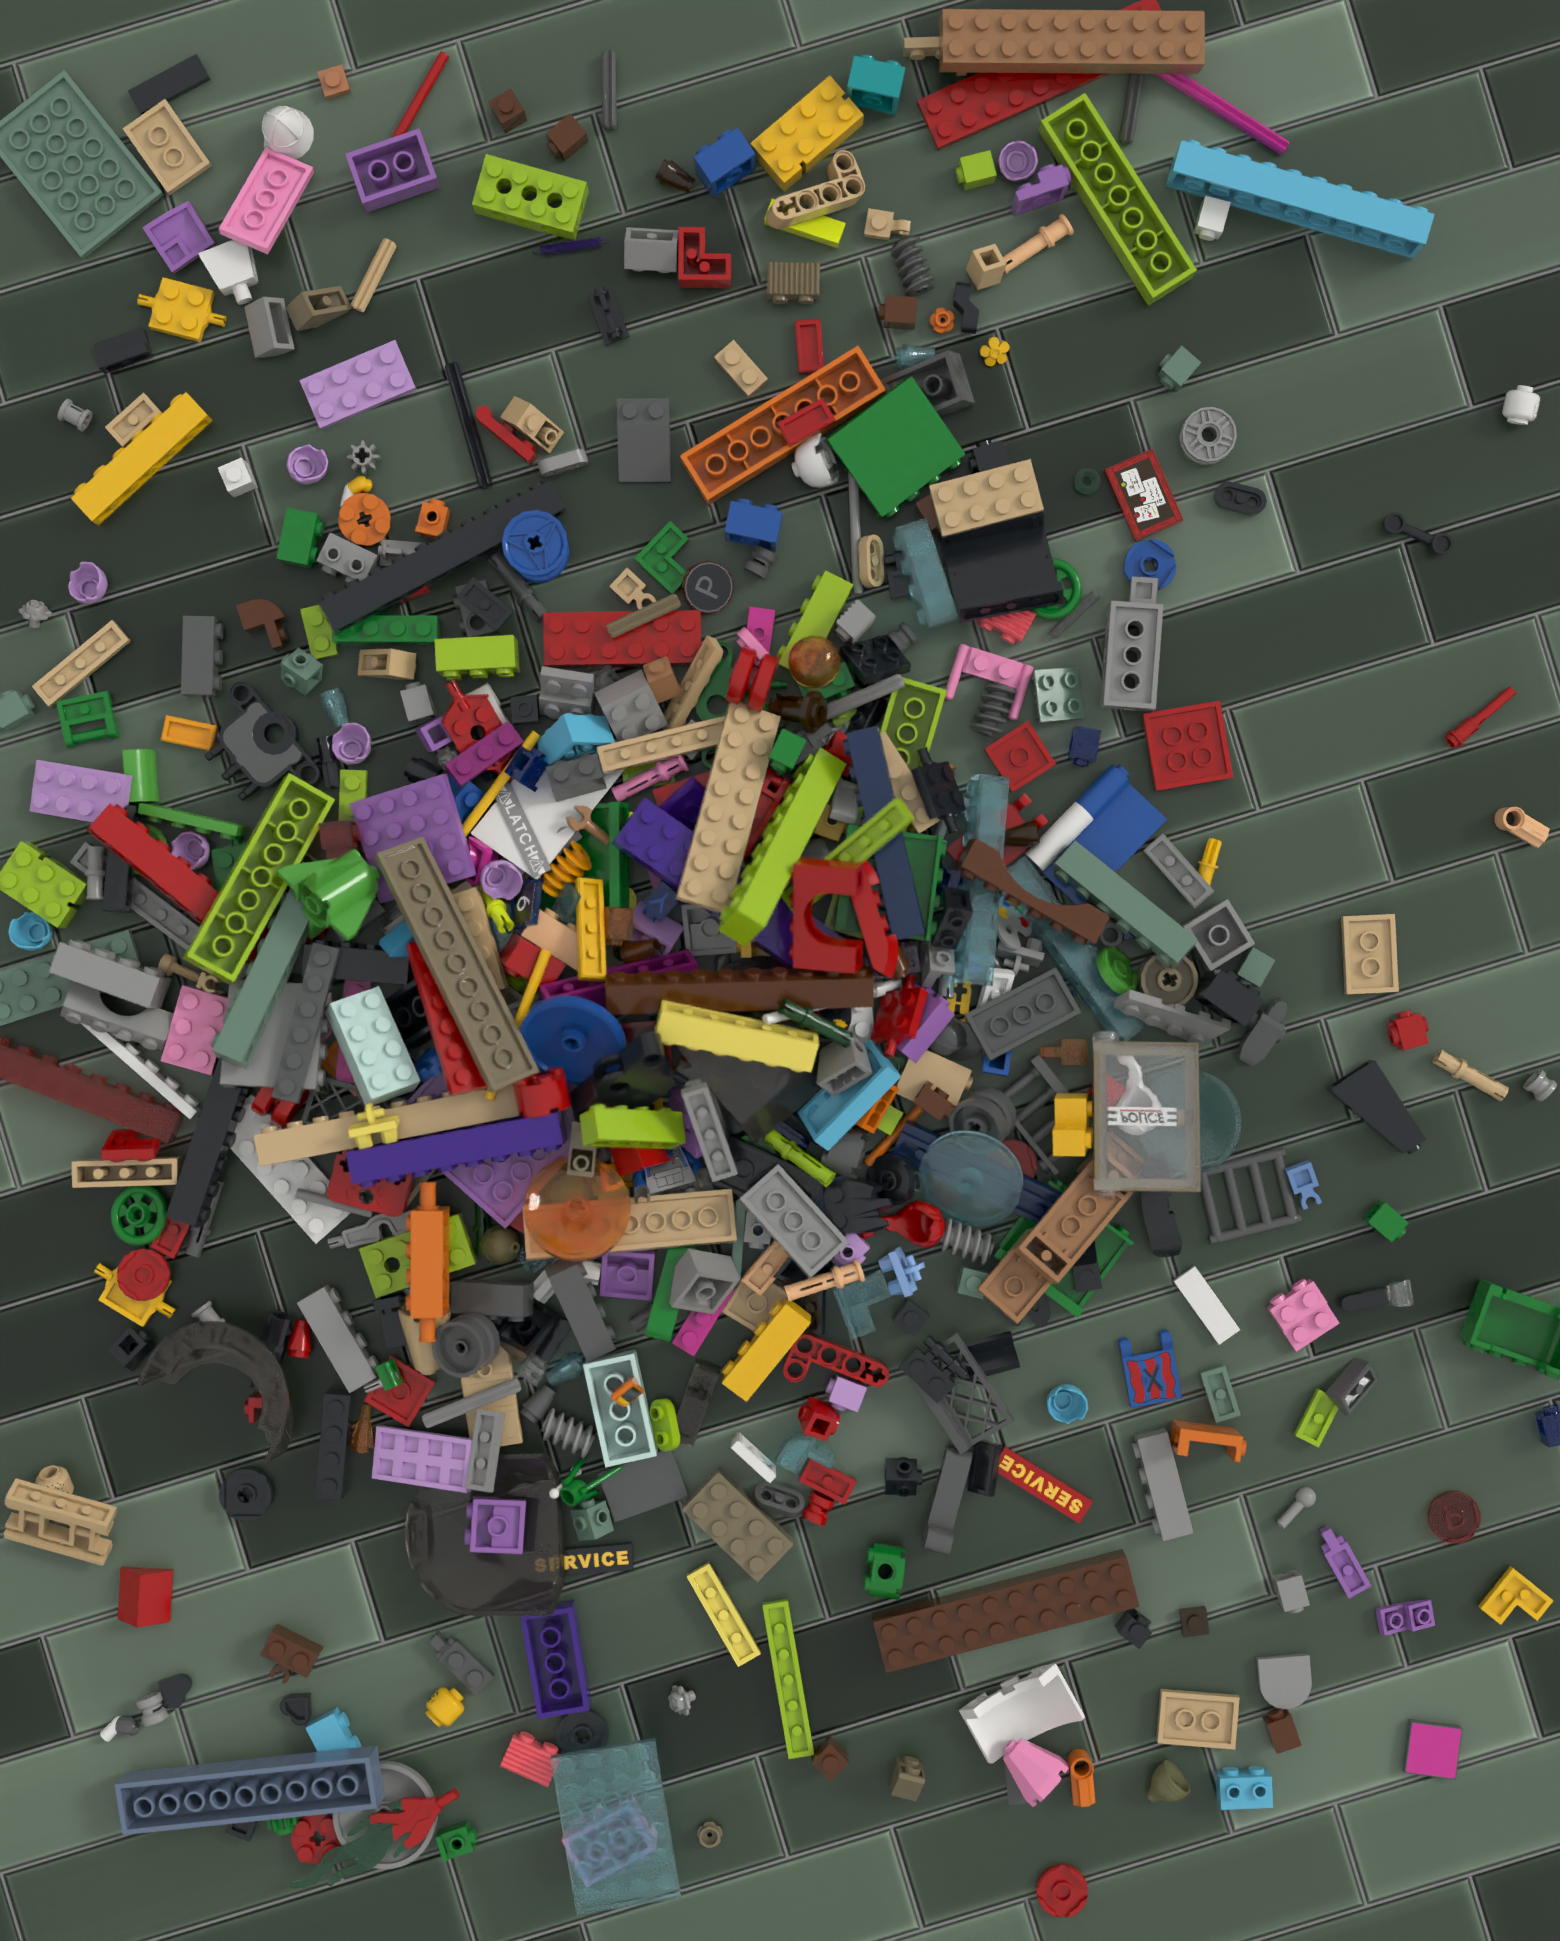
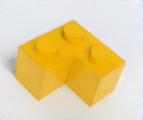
M1057 1093L1054 1098L1053 1156H1085L1087 1149L1091 1148L1093 1143V1127H1089V1117H1093V1101H1088V1093Z

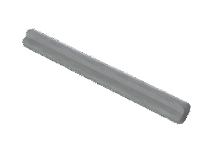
M896 674L827 704V718H834L903 688L905 683L902 676ZM790 721L785 723L787 731L793 734L802 730L800 723Z

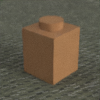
M667 656L643 665L648 684L658 703L682 694L677 676Z

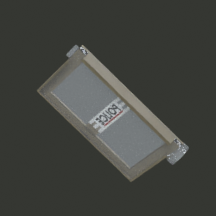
M1117 1032L1093 1033V1191H1099V1196L1113 1197L1115 1196V1191L1200 1193L1198 1043L1119 1041V1033Z

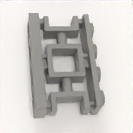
M698 1057L679 1063V1073L689 1078V1082H686L684 1085L685 1088L681 1089V1094L712 1182L738 1175L727 1142L730 1135L703 1058Z

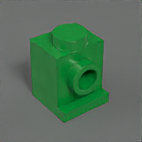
M468 1820L438 1829L435 1837L443 1863L449 1859L473 1852L476 1843H478L477 1832L474 1827H470ZM457 1839L460 1840L462 1844L455 1846L453 1841Z

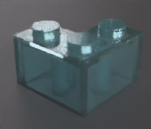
M881 1269L864 1275V1282L858 1280L844 1285L842 1289H837L836 1286L832 1287L851 1340L876 1331L867 1306L891 1297Z

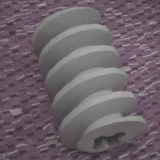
M947 1218L944 1223V1233L939 1242H942V1251L945 1252L949 1246H952V1255H955L960 1249L962 1250L963 1259L971 1253V1262H975L978 1257H981V1265L984 1266L992 1253L996 1238L991 1242L990 1233H986L981 1238V1230L979 1229L971 1234L972 1230L969 1225L962 1231L961 1222H957L952 1227V1219Z
M551 1408L540 1430V1433L544 1432L543 1440L547 1441L553 1436L554 1446L562 1440L563 1450L572 1445V1454L581 1449V1458L584 1459L597 1432L594 1435L592 1434V1425L584 1431L583 1421L574 1426V1417L572 1416L565 1422L563 1412L554 1417L555 1408Z

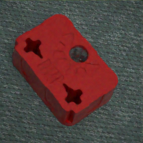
M350 1150L341 1151L336 1155L332 1176L327 1188V1196L330 1200L386 1214L391 1217H398L406 1211L415 1180L412 1173L406 1174V1179L401 1182H386V1178H383L376 1185L360 1187V1183L352 1184L348 1164L344 1162L347 1159L346 1152ZM368 1189L374 1195V1198H371L369 1201L363 1195V1192Z

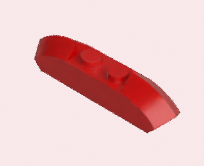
M866 860L863 865V889L856 896L850 895L872 969L892 979L898 961L896 934L885 935V931H889L885 915L879 916L877 906L881 905L877 890H871V886L880 882L873 867Z

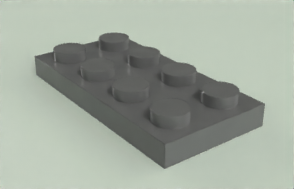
M1055 967L965 1014L964 1018L987 1060L991 1062L1079 1016L1082 1012Z

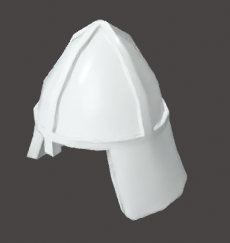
M277 106L264 114L262 121L264 149L265 147L293 159L302 157L310 149L314 138V129L310 119L303 112L288 106Z

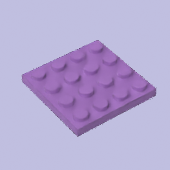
M441 774L350 803L369 866L373 865L380 874V878L377 880V896L380 904L395 899L374 856L378 852L424 837L447 884L477 875L447 774Z

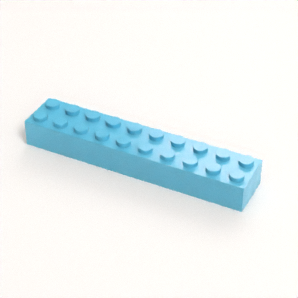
M1181 140L1173 156L1165 187L1203 198L1210 196L1231 202L1230 206L1412 259L1426 245L1435 215L1421 206L1409 207L1403 205V202L1397 199L1385 200L1378 198L1377 194L1370 191H1363L1361 193L1352 190V187L1346 184L1334 185L1327 183V180L1322 177H1306L1298 170L1288 169L1286 171L1277 168L1275 164L1270 162L1258 163L1251 161L1252 159L1246 155L1238 154L1234 156L1227 154L1226 150L1219 147H1212L1211 149L1203 147L1201 143L1195 140Z

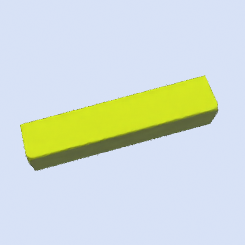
M775 199L771 200L768 210L775 201ZM765 215L764 225L770 226ZM820 216L779 230L838 249L846 223L826 216Z

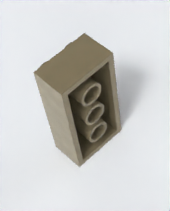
M720 1467L683 1503L682 1510L757 1583L794 1545V1538L764 1509L759 1508L754 1503L753 1498Z

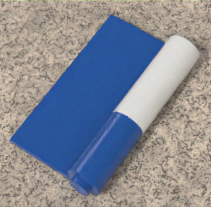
M1119 764L1116 767L1110 765L1040 837V843L1034 844V847H1030L1024 854L1075 905L1086 904L1089 899L1087 901L1082 899L1075 892L1076 888L1070 883L1064 884L1055 876L1056 872L1054 871L1056 861L1075 840L1116 873L1167 821L1166 817L1130 785L1128 780L1130 774Z

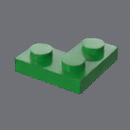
M669 521L634 558L671 595L675 594L686 582L689 575L672 559L689 541V538Z

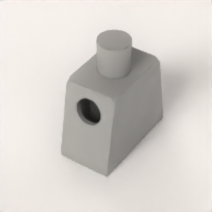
M842 1036V1038L850 1042V1045L846 1048L833 1041L820 1051L817 1085L832 1096L838 1095L872 1075L866 1047L855 1037L850 1040Z

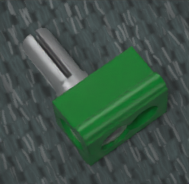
M394 1358L375 1366L379 1378L365 1384L364 1389L371 1387L365 1390L366 1393L384 1387L386 1391L404 1382Z

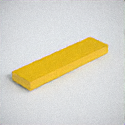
M578 877L575 880L578 980L604 982L606 980L603 880Z

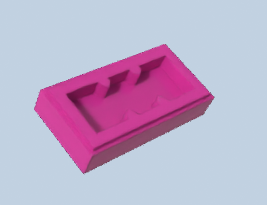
M749 607L747 630L770 654L775 610Z

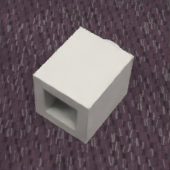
M1205 196L1200 206L1193 233L1198 234L1201 239L1207 241L1218 240L1223 233L1231 202Z
M243 458L218 467L227 491L234 498L258 488L250 467Z

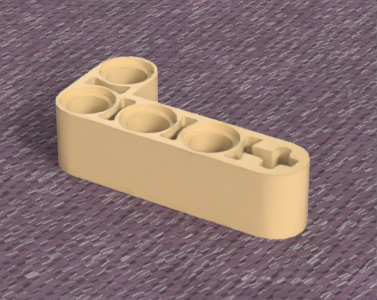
M846 150L836 152L827 165L828 182L775 199L766 214L768 224L775 229H783L855 205L865 191V182L853 154ZM836 163L842 164L845 170L840 169ZM846 187L853 189L855 194L849 193ZM823 195H828L832 202L825 200ZM799 202L807 204L809 209L801 207Z

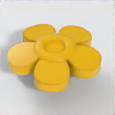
M991 337L988 340L989 346L983 345L980 348L981 356L986 357L984 360L987 366H994L996 360L999 364L1007 361L1005 353L1008 352L1010 347L1006 341L999 342L997 337Z

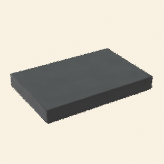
M658 1450L655 1457L619 1464L623 1466V1469L601 1483L615 1522L689 1496L673 1451L663 1452ZM619 1465L599 1471L597 1473L598 1477L604 1475L605 1473L609 1472L610 1470L616 1468Z

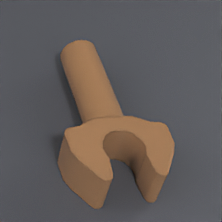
M574 806L573 808L581 814L582 819L580 822H577L571 816L566 817L569 828L573 831L585 829L604 845H607L609 843V835L591 821L592 810L586 806Z

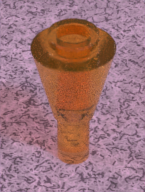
M361 1405L360 1421H358L349 1446L353 1447V1452L369 1453V1448L374 1449L372 1425L370 1422L372 1405Z

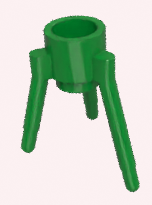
M587 1454L584 1459H579L569 1475L561 1481L563 1486L560 1490L561 1499L568 1506L574 1507L578 1503L599 1493L598 1489L588 1491L621 1471L623 1466H617L586 1485L582 1480H573V1478L587 1459Z

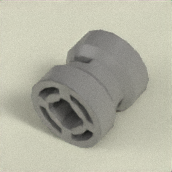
M160 1691L146 1694L135 1701L137 1708L143 1714L141 1720L144 1727L154 1725L169 1717L167 1709L162 1706L163 1697Z

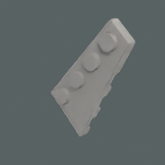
M1128 990L1116 997L1114 1002V1008L1123 1011L1124 1014L1143 1020L1147 1025L1165 1030L1169 1035L1178 1036L1188 1042L1198 1043V1046L1229 1031L1231 1028V1020L1222 1018L1219 1022L1210 1019L1211 1014L1200 1011L1197 1015L1186 1012L1185 1006L1176 1003L1163 1005L1162 999L1133 990Z

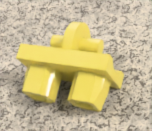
M368 1103L366 1104V1112L357 1113L359 1121L367 1119L368 1121L351 1124V1129H348L350 1138L354 1137L358 1148L365 1149L374 1144L371 1133L380 1132L383 1144L396 1142L398 1139L397 1127L400 1120L398 1114L376 1118L385 1116L384 1108L375 1110L373 1104Z

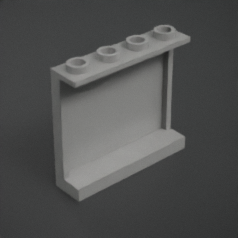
M235 980V982L229 984L227 1010L232 1009L236 1001L234 1000L236 990L240 985L243 986L245 980ZM286 983L246 1069L222 1060L220 1084L225 1088H236V1086L274 1088L302 983ZM332 992L328 994L303 1090H313L316 1093H320V1086L325 1084V1070H322V1061L327 1059L328 1046L324 1044L325 1034H328L330 1030V1023L325 1013L330 1003H332Z

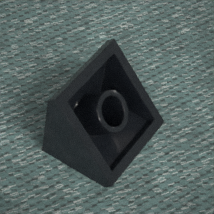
M534 1303L533 1315L524 1317V1321H508V1317H506L496 1328L499 1332L500 1346L516 1361L521 1363L561 1317L559 1314Z

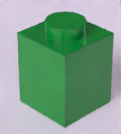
M1381 1200L1362 1219L1389 1242H1393L1394 1239L1396 1241L1405 1234L1407 1230L1405 1227L1409 1223L1386 1202Z

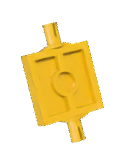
M162 277L159 291L154 298L139 294L137 299L138 305L152 308V315L148 325L150 330L201 343L204 330L209 323L224 327L226 322V316L212 313L211 306L215 295L214 291Z
M99 1263L96 1267L97 1269L94 1270V1273L107 1280L105 1289L98 1300L138 1325L144 1327L151 1315L156 1311L164 1314L169 1319L175 1312V1308L163 1302L165 1292L172 1282L171 1280L165 1291L157 1298L137 1301L126 1296L119 1288L117 1282L118 1267L112 1271Z

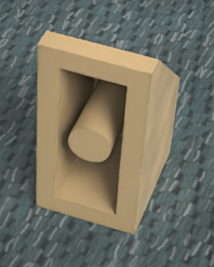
M396 649L360 650L357 675L395 680H412L416 670V653Z

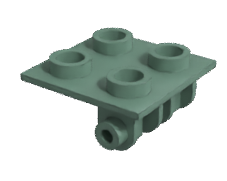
M1078 667L1033 670L1034 677H1031L1035 690L1033 696H1036L1034 701L1037 704L1038 716H1036V719H1039L1040 724L1049 723L1050 721L1084 719Z

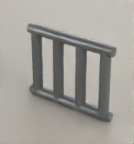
M1285 1148L1273 1149L1200 1167L1201 1194L1211 1235H1209L1210 1244L1262 1233L1303 1221L1300 1213L1296 1211L1290 1183L1285 1172L1286 1166L1283 1158L1286 1157ZM1272 1160L1287 1215L1275 1219L1271 1218L1258 1165ZM1244 1167L1249 1168L1261 1217V1222L1246 1225L1233 1172L1235 1169ZM1219 1173L1224 1175L1236 1228L1222 1232L1208 1176Z

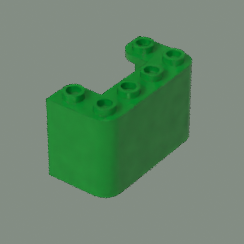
M1480 1279L1459 1338L1463 1339L1462 1344L1484 1354L1487 1349L1488 1354L1501 1359L1503 1354L1512 1357L1511 1362L1523 1367H1527V1364L1530 1363L1537 1366L1535 1371L1559 1380L1560 1307Z

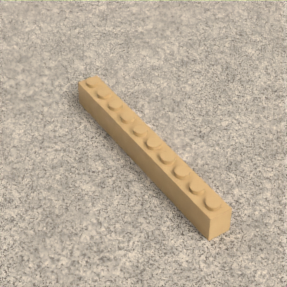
M513 1085L498 1090L494 1101L484 1098L487 1089L450 1096L449 1092L442 1093L443 1098L433 1100L432 1095L416 1098L417 1103L407 1105L406 1100L390 1103L391 1108L384 1109L385 1116L376 1118L398 1114L400 1123L397 1127V1140L520 1115ZM380 1105L374 1106V1109H381ZM354 1111L338 1113L339 1119L329 1120L328 1116L313 1118V1124L303 1125L302 1121L287 1123V1129L277 1130L276 1126L261 1128V1134L254 1135L259 1167L358 1148L354 1137L350 1138L348 1129H351V1124L368 1121V1119L359 1121ZM380 1132L371 1133L374 1144L383 1143Z

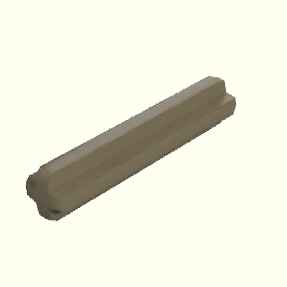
M676 594L669 595L607 624V630L610 636L615 638L679 608L681 603Z

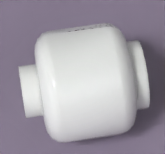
M1518 385L1517 390H1510L1506 393L1502 414L1507 418V422L1528 425V422L1536 419L1540 397L1536 393H1532L1533 387Z

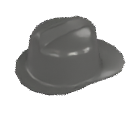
M954 1017L929 1046L933 1053L958 1061L973 1058L981 1048L969 1025Z

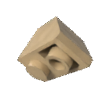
M516 396L513 397L500 416L515 431L548 453H551L564 433L531 403Z

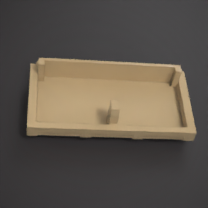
M500 1346L498 1355L493 1362L469 1377H462L460 1381L463 1398L513 1379L511 1355ZM516 1393L477 1408L505 1413L500 1446L523 1443ZM477 1409L465 1413L469 1438L472 1439Z

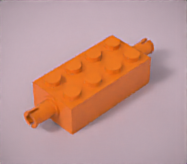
M433 1181L419 1182L420 1205L413 1209L406 1218V1230L411 1231V1240L406 1244V1257L411 1258V1266L406 1270V1284L411 1285L410 1295L406 1297V1311H410V1318H419V1342L425 1343L436 1342L435 1318H443L449 1312L450 1206L436 1205V1182Z

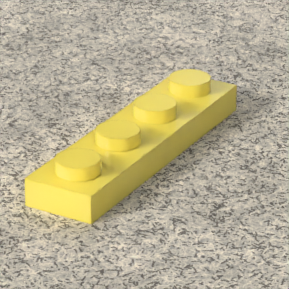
M707 1562L688 1573L686 1577L737 1666L739 1667L761 1654L760 1649L711 1563Z

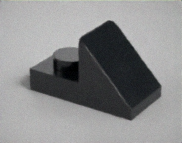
M1094 1240L1071 1267L1073 1269L1076 1292L1102 1289Z

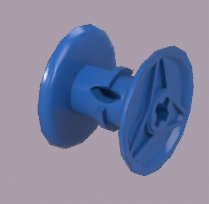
M539 510L524 511L512 518L504 530L502 538L503 553L510 565L514 567L524 581L535 584L549 582L559 576L567 566L570 551L566 531L560 521L550 513Z

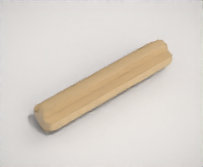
M386 238L382 240L351 302V306L359 312L365 311L396 249V244Z

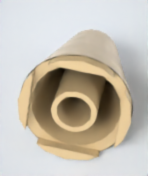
M405 1303L401 1306V1310L399 1309L398 1313L414 1368L422 1375H432L436 1370L440 1369L433 1357L432 1342H419V1318H410V1311H406ZM450 1304L449 1312L443 1318H435V1333L439 1327L450 1321Z

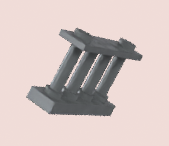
M1035 1054L1028 1060L1032 1064L1029 1067L1030 1071L1004 1090L1003 1093L1011 1099L1036 1078L1038 1080L1043 1078L1047 1083L1046 1091L1016 1114L1017 1121L1015 1127L1040 1157L1037 1163L1047 1174L1051 1171L1052 1174L1056 1175L1059 1171L1055 1168L1054 1164L1064 1156H1053V1152L1046 1156L1037 1145L1053 1132L1055 1117L1031 1136L1021 1124L1050 1100H1054L1057 1093L1069 1092L1040 1055ZM1089 1118V1127H1093V1122Z

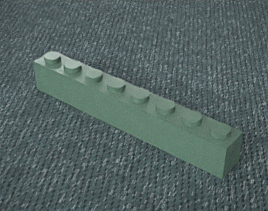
M291 887L288 892L283 893L279 903L281 908L278 914L273 915L269 922L268 935L266 939L262 938L258 945V955L255 962H250L246 970L247 978L243 986L240 985L236 990L234 996L236 1001L232 1009H228L224 1015V1026L221 1032L216 1033L212 1040V1052L217 1058L245 1069L308 939L309 919L301 910L305 906L302 899L297 902L295 891Z

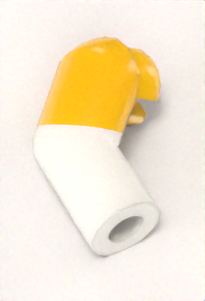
M357 476L347 483L344 487L340 507L352 495L358 494L361 491L364 493L370 492L372 481L366 479L365 476Z

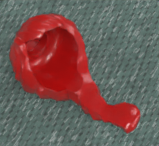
M915 1200L912 1203H907L895 1215L881 1216V1218L887 1219L889 1226L883 1229L889 1232H896L912 1244L925 1249L937 1244L944 1233L945 1225L941 1211L925 1201ZM874 1232L859 1234V1236L863 1239H868L873 1236Z

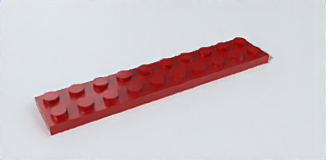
M1141 0L1120 9L1161 11L1157 0ZM977 73L917 100V106L937 150H941L1111 73Z

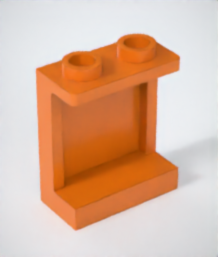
M1172 1420L1170 1443L1177 1455L1188 1456L1190 1441L1227 1445L1226 1454L1234 1462L1240 1463L1241 1456H1245L1246 1440H1243V1436L1235 1428Z

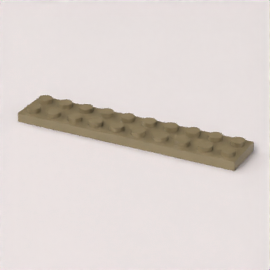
M424 837L378 852L374 858L490 1094L537 1075L540 1071Z

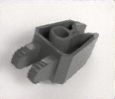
M1276 997L1269 1004L1265 1012L1260 1009L1247 1024L1248 1028L1240 1040L1238 1057L1252 1067L1265 1059L1274 1044L1280 1043L1286 1033L1282 1020L1287 1010H1289V1006L1283 998Z

